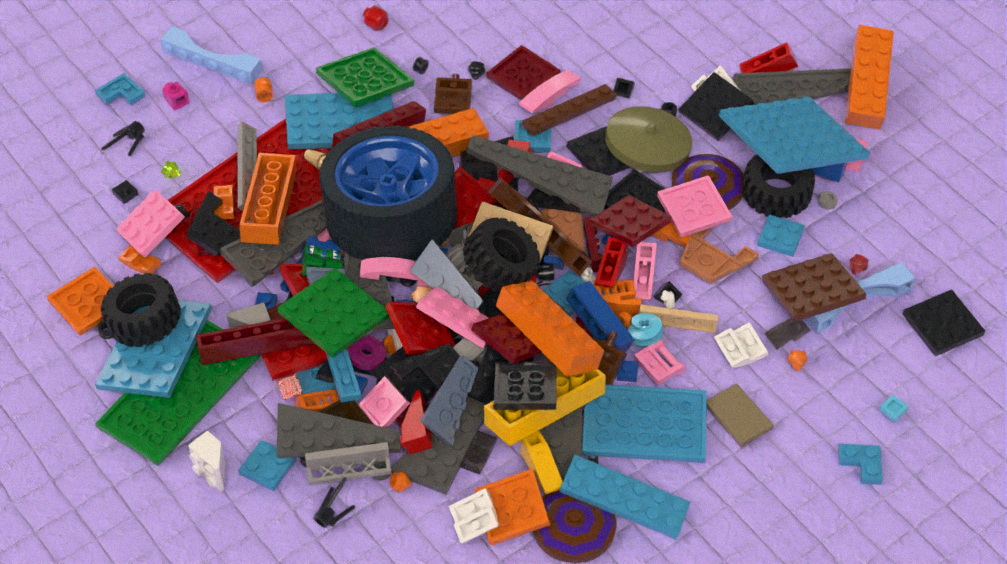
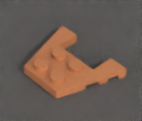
M544 208L541 212L585 252L582 214Z
M712 228L691 234L690 240L680 259V266L707 283L712 284L756 261L759 254L744 246L734 257L730 256L704 240L712 231Z

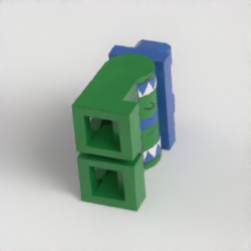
M315 236L307 238L302 252V276H307L306 267L343 269V264L340 262V247L333 240L323 242L318 241V238Z

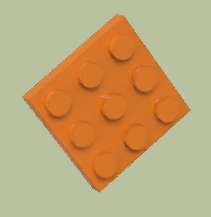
M93 267L46 297L55 310L81 336L104 320L101 315L102 300L104 295H107L109 288L114 286L96 267Z
M533 468L474 489L475 493L485 488L488 489L496 510L499 526L486 532L491 546L551 525Z

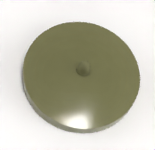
M635 106L618 111L610 118L605 133L607 147L618 160L632 168L647 172H666L676 169L689 157L692 147V136L686 125L674 115L653 107Z

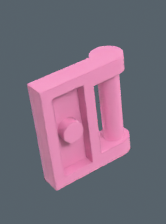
M662 340L634 354V360L638 362L641 368L657 385L675 375L682 374L686 370V366L682 362L679 363L665 347L666 345ZM657 352H660V353L662 354V356L671 364V366H672L671 368H670V367L667 365V363L657 354Z

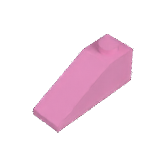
M640 242L637 244L633 282L636 290L634 299L651 300L657 243Z

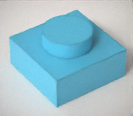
M892 395L880 406L879 411L895 423L908 411L909 406Z

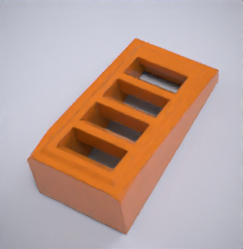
M633 280L617 281L614 288L593 284L601 296L620 294L621 300L634 299L636 296Z
M335 389L297 395L295 407L319 412L337 402L339 398ZM327 397L330 398L332 403L328 402Z

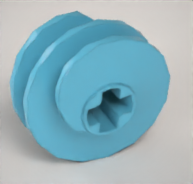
M640 313L632 317V324L628 327V332L634 338L632 344L645 347L657 343L663 335L660 318L650 313Z

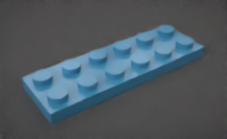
M575 454L559 491L676 540L690 505V501Z

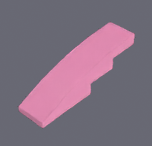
M569 70L559 73L534 89L520 101L519 105L531 113L552 106L556 98L566 95L568 88L578 85L581 78Z

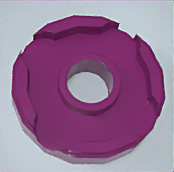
M373 336L362 337L347 348L352 365L362 370H374L386 358L384 344ZM368 350L371 354L367 355L364 354L362 351Z

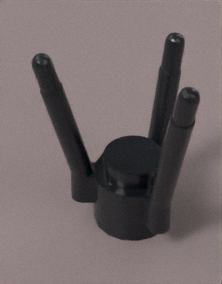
M138 121L132 122L130 125L114 133L113 137L116 138L108 142L101 149L105 150L127 135L130 139H136L128 152V156H131L139 142L144 138L142 134L145 131L143 125Z
M553 265L539 266L537 278L542 281L537 283L538 287L550 285L549 280H554Z
M346 477L342 479L335 491L333 487L328 491L319 510L313 517L318 525L327 528L328 525L333 527L337 521L355 508V505H351L335 518V512L330 508L345 484Z

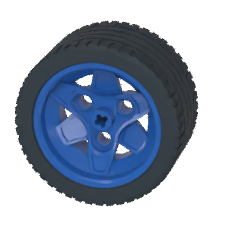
M393 125L364 129L338 142L327 153L321 164L319 179L327 230L333 242L341 250L346 251L347 254L353 255L357 259L360 258V260L376 257L414 260L420 257L432 239L440 246L451 235L457 221L454 164L446 146L434 136L432 137L431 134L416 128L411 129L406 126L395 127Z

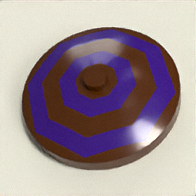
M714 154L694 155L687 158L674 170L672 187L709 175L728 210L738 205L743 198L744 174L734 162L725 157Z
M560 490L544 496L543 501L551 525L533 531V535L539 547L546 554L562 562L583 563L591 561L607 551L616 534L615 514L559 492Z

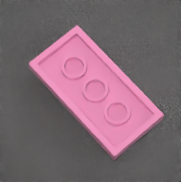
M437 286L418 302L417 309L481 348L486 346L487 343L471 330L473 323L488 319L487 316L480 313L477 309L468 306L462 300L455 298Z

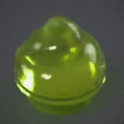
M167 160L161 171L164 177L175 178L180 176L181 172L176 162Z

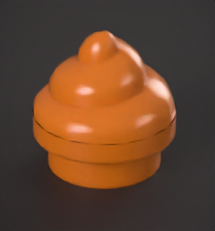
M621 311L616 316L628 330V327L632 324V316L626 311Z
M392 335L385 337L382 341L386 348L385 352L387 354H394L396 349Z
M799 350L790 351L788 362L792 364L796 371H799L808 361L806 352Z
M399 471L392 474L390 488L394 489V491L403 492L412 486V482L405 472Z

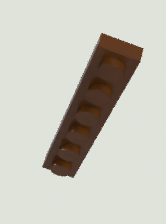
M604 84L522 120V126L532 136L537 135L615 100L617 94L608 85Z

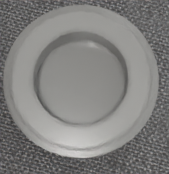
M829 191L822 192L819 195L818 204L823 209H833L837 204V196Z

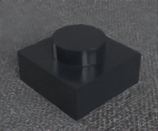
M127 180L112 189L113 195L123 204L139 195L138 190Z

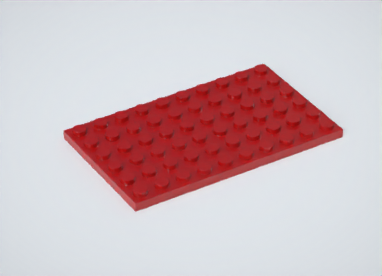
M284 119L257 138V158L259 153L296 155L297 173L286 214L287 217L323 199L319 179L320 170L304 158V154L308 149H288L286 119ZM323 148L311 149L318 152L328 153ZM238 152L168 200L174 206L176 204L184 206L190 216L181 221L165 239L216 283L234 272L235 269L222 255L218 257L213 254L199 256L197 243L187 237V232L195 218L194 208L201 206L208 192L214 194V186L233 185L234 219H225V221L240 230L243 211L238 208Z

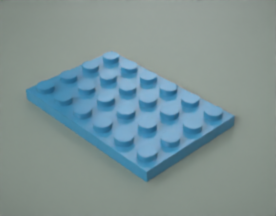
M339 93L285 95L288 149L332 148L334 133L393 110L392 94L354 107Z
M178 300L181 308L178 324L175 328H172V332L168 336L165 335L163 340L159 342L157 340L152 345L148 346L145 344L143 347L133 345L130 347L116 342L95 383L98 390L170 398L197 342L196 335L201 333L211 313V304ZM150 306L141 307L131 314L142 312Z
M605 385V394L585 404L582 455L705 463L706 391Z

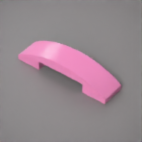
M376 257L361 260L360 277L379 280V276L384 275L417 280V286L431 287L410 272L416 261L395 257Z

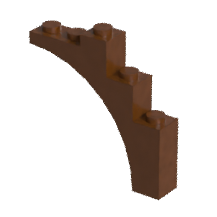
M499 178L490 188L488 193L509 211L552 225L554 228L547 245L579 276L593 262L578 244L564 234L536 205L525 196H522L503 179Z

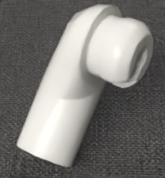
M587 267L581 274V278L585 282L595 283L596 276L591 268Z
M664 290L661 300L664 301V305L667 308H673L675 306L674 293Z

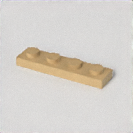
M640 305L639 314L650 313L660 318L662 326L716 334L718 315Z

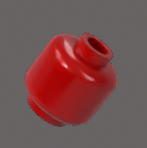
M376 5L366 8L363 13L364 24L375 31L383 30L389 22L388 13Z

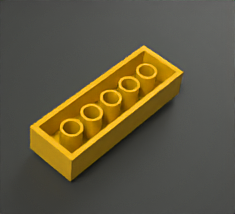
M557 368L556 410H494V401L484 406L485 425L511 446L605 394L606 375L597 369L566 377Z

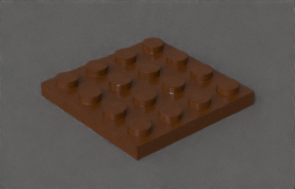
M833 253L824 254L820 257L789 265L788 267L762 275L764 284L794 322L866 299V292Z

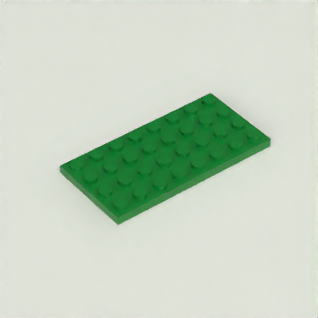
M207 320L200 334L224 329ZM196 342L170 398L124 393L95 423L96 428L159 466L261 357V354L202 365L198 343Z

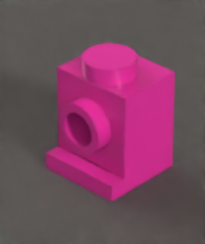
M178 81L174 83L168 82L162 88L164 99L174 111L190 103L187 90Z

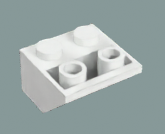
M206 431L188 445L189 457L193 463L192 469L198 476L202 475L206 478V482L210 487H216L222 492L224 490L226 470L222 445L217 438L209 431Z

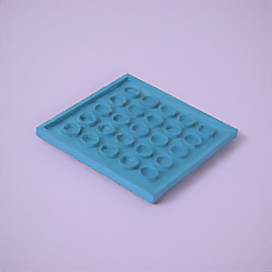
M805 96L802 99H788L735 108L730 107L720 110L719 117L777 174L865 160L870 155V152L813 101L811 97Z

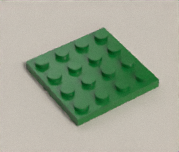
M375 47L316 67V74L354 107L414 86V79Z
M336 268L278 307L280 315L332 358L390 318L384 306Z

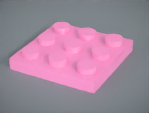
M709 175L658 191L657 197L666 213L671 216V222L680 238L732 221V215Z
M155 189L121 222L116 230L145 258L185 216Z

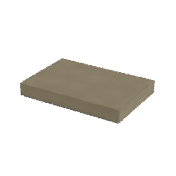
M737 383L706 400V408L740 447L766 434L774 427L772 422Z

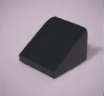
M617 77L613 91L617 94L616 96L630 99L635 83L634 81Z
M668 281L658 289L653 297L664 304V301L661 300L662 292L664 290L674 293L676 303L683 294Z

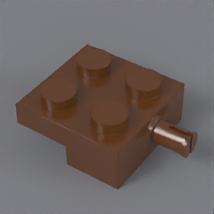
M455 73L452 75V78L437 77L434 113L454 114L470 109L472 79H461L459 74H456L455 78Z
M612 330L607 341L590 336L604 350L598 370L606 375L605 385H613L627 356V353L613 345L618 333Z

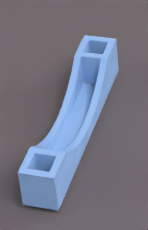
M173 26L160 39L163 52L242 82L253 84L263 71L260 58L247 53L224 55L207 51L195 44L186 31Z
M901 262L897 265L889 266L886 270L876 272L864 280H858L857 283L866 292V297H898L913 289L915 277ZM848 305L806 318L805 320L818 334L833 327L840 312Z

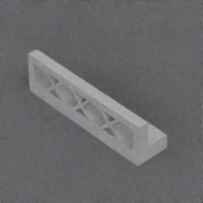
M388 442L305 453L309 485L342 481L344 477L347 480L391 474ZM380 461L386 462V468L377 469L373 465ZM358 464H362L366 467L363 471L360 472L353 470V468ZM336 467L345 469L342 474L338 475L332 472ZM314 470L325 472L321 477L312 478V471Z

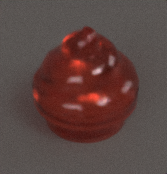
M859 254L851 257L850 267L852 274L866 271L869 260Z

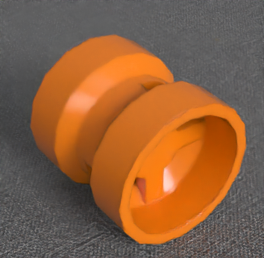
M265 77L257 79L254 82L256 99L260 102L271 101L274 97L271 80Z

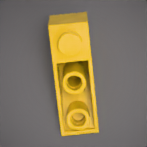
M540 431L520 440L521 455L530 469L533 468L537 482L543 492L548 494L560 490L563 481L549 446Z

